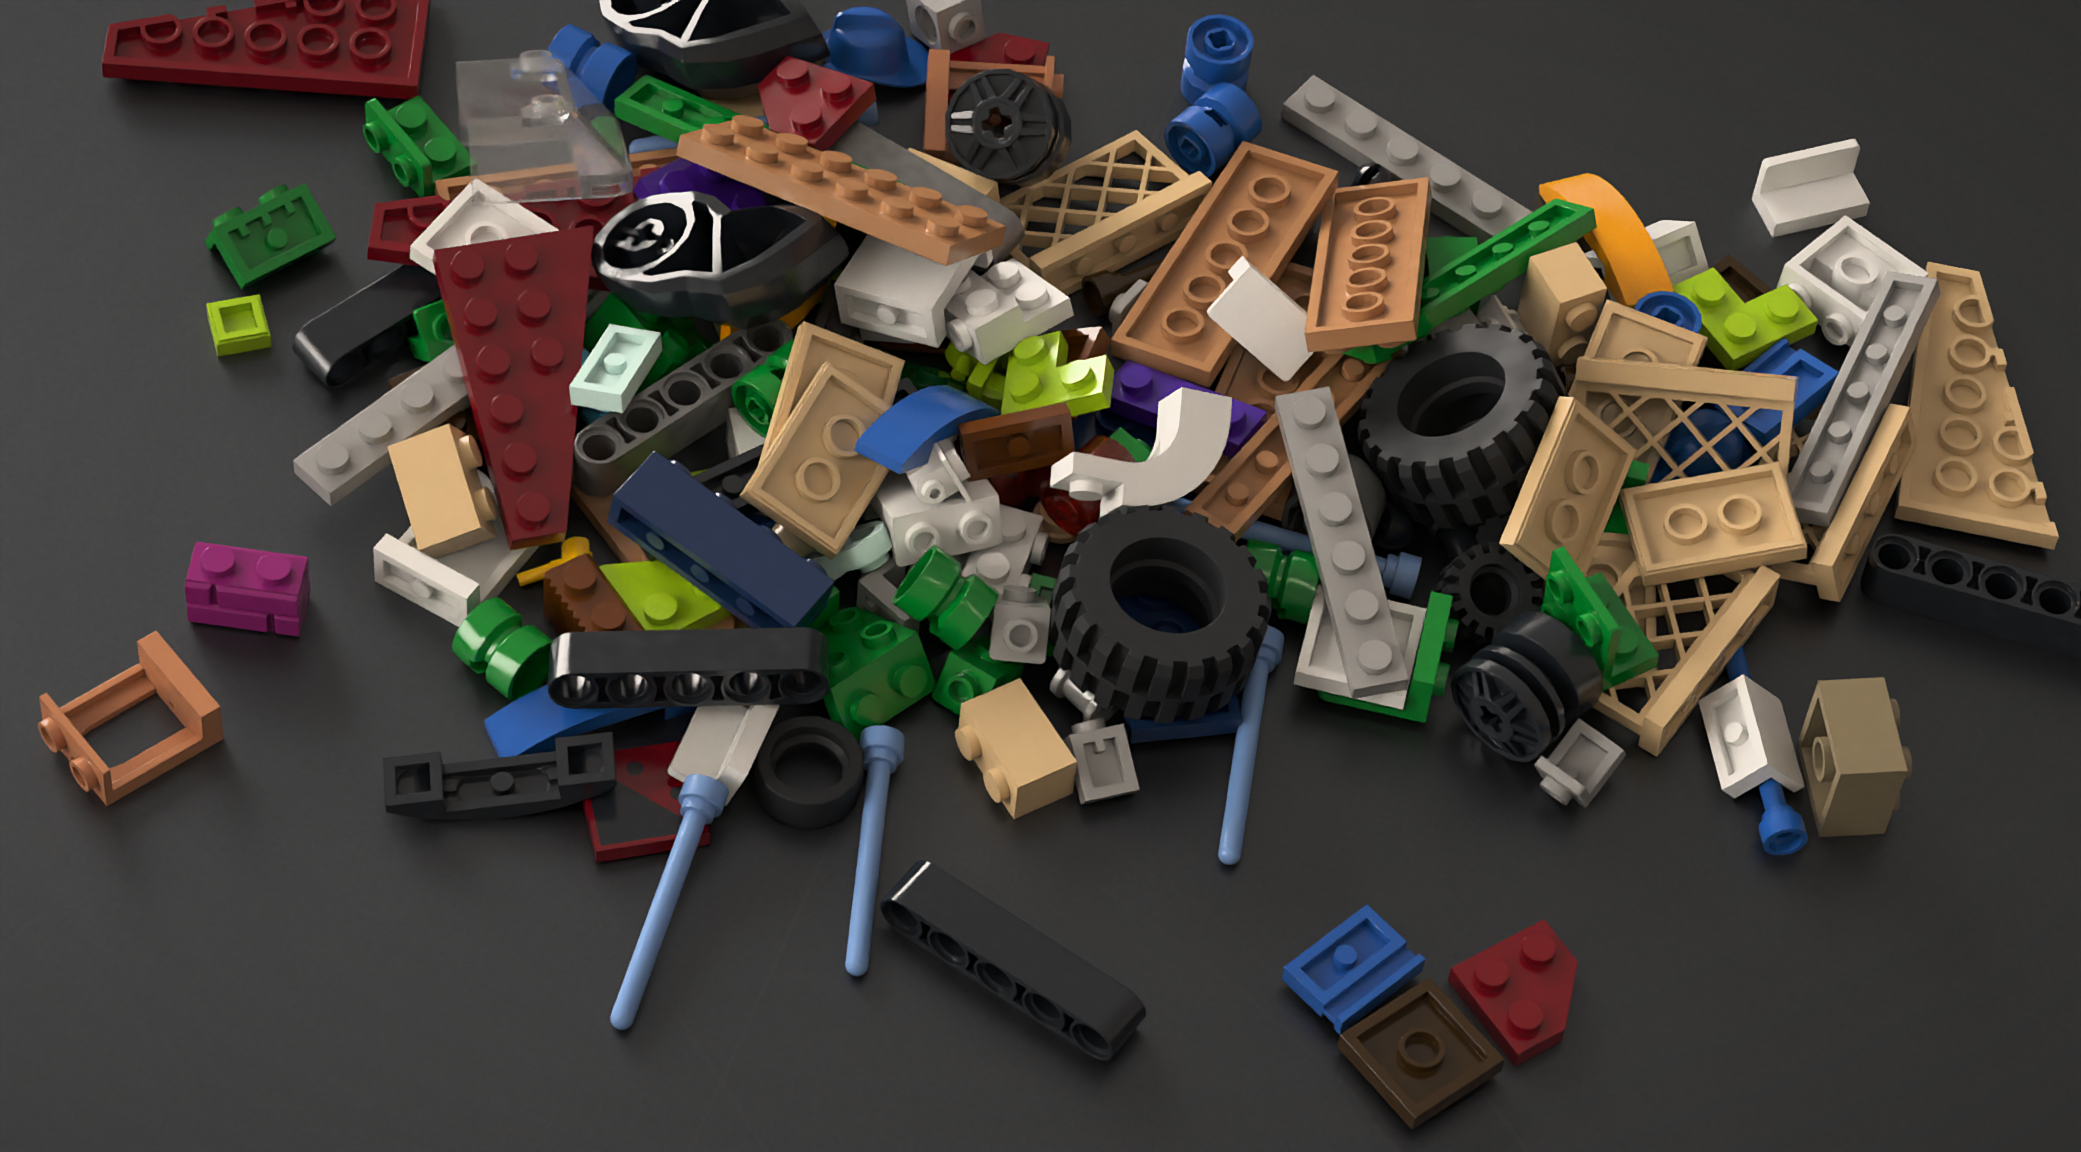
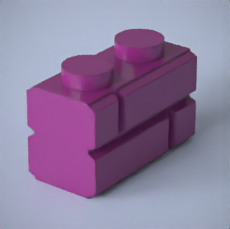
M196 542L185 581L188 621L269 632L271 630L275 631L276 634L300 637L311 592L309 559L305 556Z

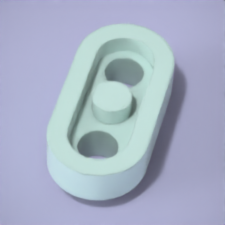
M883 521L869 522L854 527L838 555L832 560L817 550L806 557L820 564L832 580H836L847 571L859 569L861 573H868L879 568L889 560L890 555L888 551L892 548L891 535Z

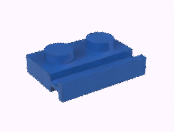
M1784 338L1743 370L1745 372L1799 377L1793 427L1826 400L1839 373L1801 348L1798 351L1789 347V341ZM1709 403L1711 410L1727 415L1719 404ZM1729 405L1737 416H1741L1751 408ZM1759 408L1745 419L1743 423L1764 447L1780 434L1783 410Z
M1366 904L1284 966L1281 979L1320 1017L1325 1015L1335 1024L1334 1030L1340 1035L1423 971L1425 958L1420 953L1416 956L1406 947L1407 941Z

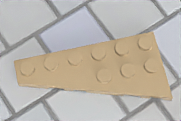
M1927 262L1925 271L1929 273L1927 277L1938 279L1940 295L1914 349L1907 407L1911 409L1917 445L1898 482L1894 518L2054 550L2059 539L2055 522H2050L2045 506L2047 500L2043 482H2038L2032 463L2034 451L2015 389L2010 387L2005 373L2007 366L2003 349H1998L1992 329L1994 318L1980 272Z

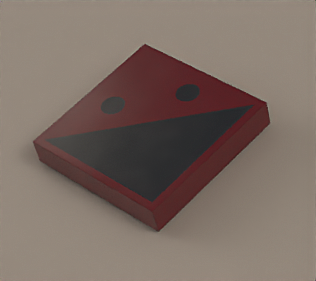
M681 741L615 751L617 786L583 801L596 863L671 851L683 819L680 813L681 805L678 802L683 782L670 776L667 770ZM708 824L703 829L698 846L710 845Z

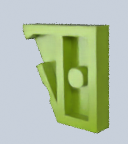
M660 560L604 564L599 566L645 630L706 629L734 615Z

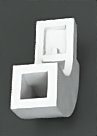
M1181 387L1159 401L1156 441L1150 456L1145 462L1131 463L1072 452L1051 466L1050 487L1068 490L1069 496L1077 500L1095 501L1101 499L1100 517L1120 510L1122 515H1125L1129 507L1148 505L1149 510L1158 511L1162 505L1168 506L1198 487L1215 468L1221 458L1229 434L1232 397Z

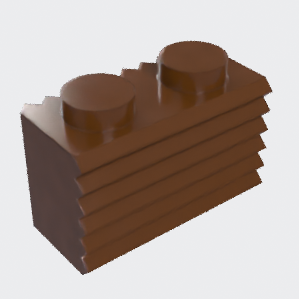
M584 553L545 572L544 617L549 618V625L555 626V633L562 635L570 632L645 630L590 554Z

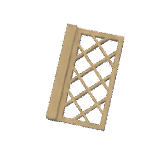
M1135 130L1056 170L1048 179L1030 187H1022L1000 198L1001 204L1014 212L1021 220L1025 230L1023 240L1004 260L1016 259L1068 296L1082 288L1083 277L1101 270H1108L1110 273L1178 239L1212 188V181L1200 171L1188 175L1140 132ZM1134 151L1145 160V165L1117 163L1118 159ZM1085 176L1104 178L1103 187L1075 185V181ZM1113 178L1141 181L1139 190L1111 188ZM1149 181L1172 183V185L1160 191H1148ZM1043 197L1062 199L1060 208L1032 205L1033 202ZM1071 200L1099 202L1097 211L1069 209ZM1107 203L1131 205L1117 213L1106 212ZM1029 221L1056 223L1055 233L1026 230ZM1065 224L1090 226L1074 235L1063 234ZM1023 246L1047 248L1029 258L1021 252Z
M1581 356L1577 359L1575 399L1587 407L1588 391L1610 393L1624 412L1607 426L1612 429L1629 416L1648 439V442L1636 451L1633 460L1653 446L1673 470L1659 482L1670 481L1676 475L1680 479L1688 478L1683 470L1706 451L1723 471L1732 470L1713 445L1736 427L1757 450L1753 456L1737 469L1749 467L1761 456L1766 463L1775 462L1767 451L1779 442L1778 461L1781 462L1786 481L1788 479L1795 400L1797 398L1799 377ZM1621 395L1641 396V398L1629 406ZM1650 397L1664 399L1678 415L1674 421L1655 436L1634 412ZM1675 400L1696 403L1684 412ZM1704 403L1719 404L1733 421L1710 441L1706 439L1688 417ZM1729 405L1751 408L1738 417ZM1759 408L1783 410L1780 434L1763 447L1743 421ZM1683 421L1703 447L1682 464L1678 465L1658 440Z
M1824 403L1819 405L1804 419L1816 421ZM1889 404L1830 526H1809L1808 523L1800 522L1806 545L1810 544L1814 550L1809 564L1789 561L1767 565L1766 567L1780 574L1781 579L1817 586L1819 598L1841 601L1917 445L1910 407ZM1797 424L1792 430L1790 458L1800 455L1809 436L1807 434L1799 438L1794 431ZM1779 442L1767 451L1775 462L1778 461ZM1761 458L1758 465L1767 463L1763 458ZM1759 567L1750 568L1755 573L1759 569Z
M1635 559L1614 585L1613 590L1636 622V619L1665 615L1670 635L1649 637L1648 640L1655 650L1674 648L1677 664L1672 669L1649 670L1606 690V694L1602 692L1599 701L1593 708L1640 735L1638 746L1658 757L1697 706L1698 700L1704 697L1727 667L1735 652L1743 646L1773 607L1781 577L1780 574L1764 565H1761L1756 573L1750 569L1722 573L1738 583L1732 593L1709 596L1704 577L1694 578L1699 597L1673 601L1670 599L1667 584H1659L1657 589L1661 602L1633 606L1629 590L1633 586L1643 585ZM1720 608L1714 615L1713 609ZM1703 610L1707 624L1704 630L1687 633L1679 632L1675 614ZM1690 646V648L1685 653L1684 647ZM1661 684L1659 688L1655 691L1654 685ZM1644 686L1648 702L1639 713L1618 702L1616 690Z

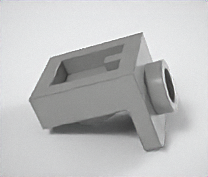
M892 555L879 568L868 573H862L857 584L856 607L917 631L919 635L920 622H916L892 604V598L905 578L906 566L899 567L893 560Z
M1104 718L1071 726L1073 734L1063 739V741L1077 760L1075 783L1081 805L1132 794L1140 790L1124 723L1106 727Z

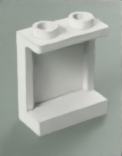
M867 234L834 284L841 323L938 348L947 335L944 316L945 307L973 265L984 268L990 265L993 260L992 250L945 266Z
M889 470L862 514L865 521L881 518L891 535L893 560L899 567L915 564L933 545H937L950 556L999 546L1003 542L999 495L987 478L968 482L967 479L962 481L972 499L969 503L966 502L961 492L958 491L938 504L929 505L918 499L906 472L898 474Z
M477 470L482 487L486 486L489 488L497 505L491 480L483 472ZM499 509L498 518L493 519L498 537L439 559H435L418 550L415 536L410 526L399 540L386 533L373 548L375 582L460 627L463 620L473 609L492 597L496 598L539 546L510 551Z

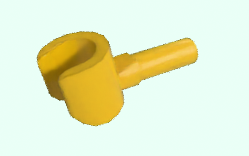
M572 537L565 540L561 544V559H556L548 564L516 574L520 587L543 580L546 571L584 553L590 554L592 557L589 540L585 537Z

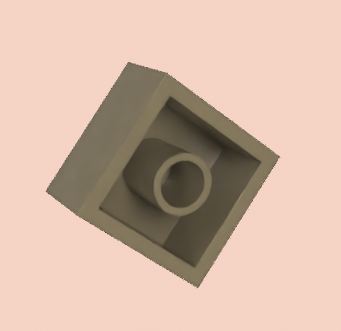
M1884 677L1818 680L1797 747L1819 837L1885 834L1892 812L1899 809L1900 790L1904 780H1909L1911 777L1912 758L1908 746H1901L1898 734L1900 727L1899 705L1896 699L1889 698Z

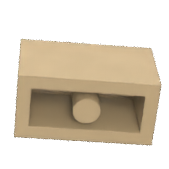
M1577 242L1529 258L1517 310L1520 316V323L1528 335L1533 337L1535 342L1542 344L1555 367L1562 364H1575L1579 357L1584 356L1601 315L1607 291L1604 282Z
M448 423L387 446L419 551L439 559L498 537L493 523V519L498 518L497 505L489 488L486 486L482 487L477 468L482 466V457L478 445L471 435L466 436V433Z
M1020 678L961 703L959 727L955 731L957 745L967 760L974 759L983 773L984 783L989 795L997 803L1002 801L1013 819L1073 793L1077 760Z

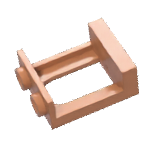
M929 49L923 153L955 166L964 167L953 156L945 137V113L948 108V91H956L968 78L987 69H1011L1029 76L1048 86L1062 100L1064 75L1054 73L1055 56H1047L1045 66L950 61V50Z
M157 631L137 641L138 664L59 708L47 692L39 696L42 721L38 723V729L44 742L52 752L57 753L60 750L70 761L71 772L80 787L86 792L93 789L106 806L223 740L221 706ZM157 693L185 728L125 763L108 768L84 739V736L92 729Z

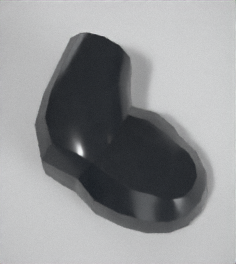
M600 0L602 15L608 30L619 47L636 54L640 67L668 75L676 82L706 99H738L758 94V84L787 55L819 66L830 62L831 55L822 33L806 9L797 0Z
M689 191L652 195L627 206L612 217L597 234L592 246L591 260L601 282L618 299L639 312L671 318H701L716 324L746 330L774 322L800 307L845 263L850 254L841 234L824 217L805 207L789 203L730 210L715 196Z

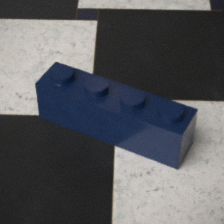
M654 450L613 495L607 519L610 525L751 628H808L826 608L834 580L828 577L824 568L810 558H802L788 548L769 527L757 525L744 516L728 497L721 493H713L700 484L681 463L675 460H667Z

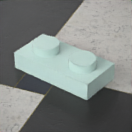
M609 324L569 386L571 404L594 408L603 412L623 413L662 352L661 332Z

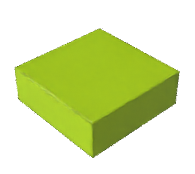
M260 294L206 304L207 317L218 357L271 347V335Z

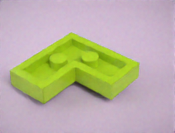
M1713 267L1673 286L1675 293L1687 297L1697 306L1702 321L1700 335L1708 337L1706 346L1727 370L1735 371L1754 362L1782 338L1788 340L1790 345L1814 334L1818 323L1815 315L1788 284L1744 303Z
M1061 331L1027 337L1009 351L1001 415L1066 402L1071 412V417L1110 408L1114 368L1107 355L1087 360H1076L1066 364L1069 346Z

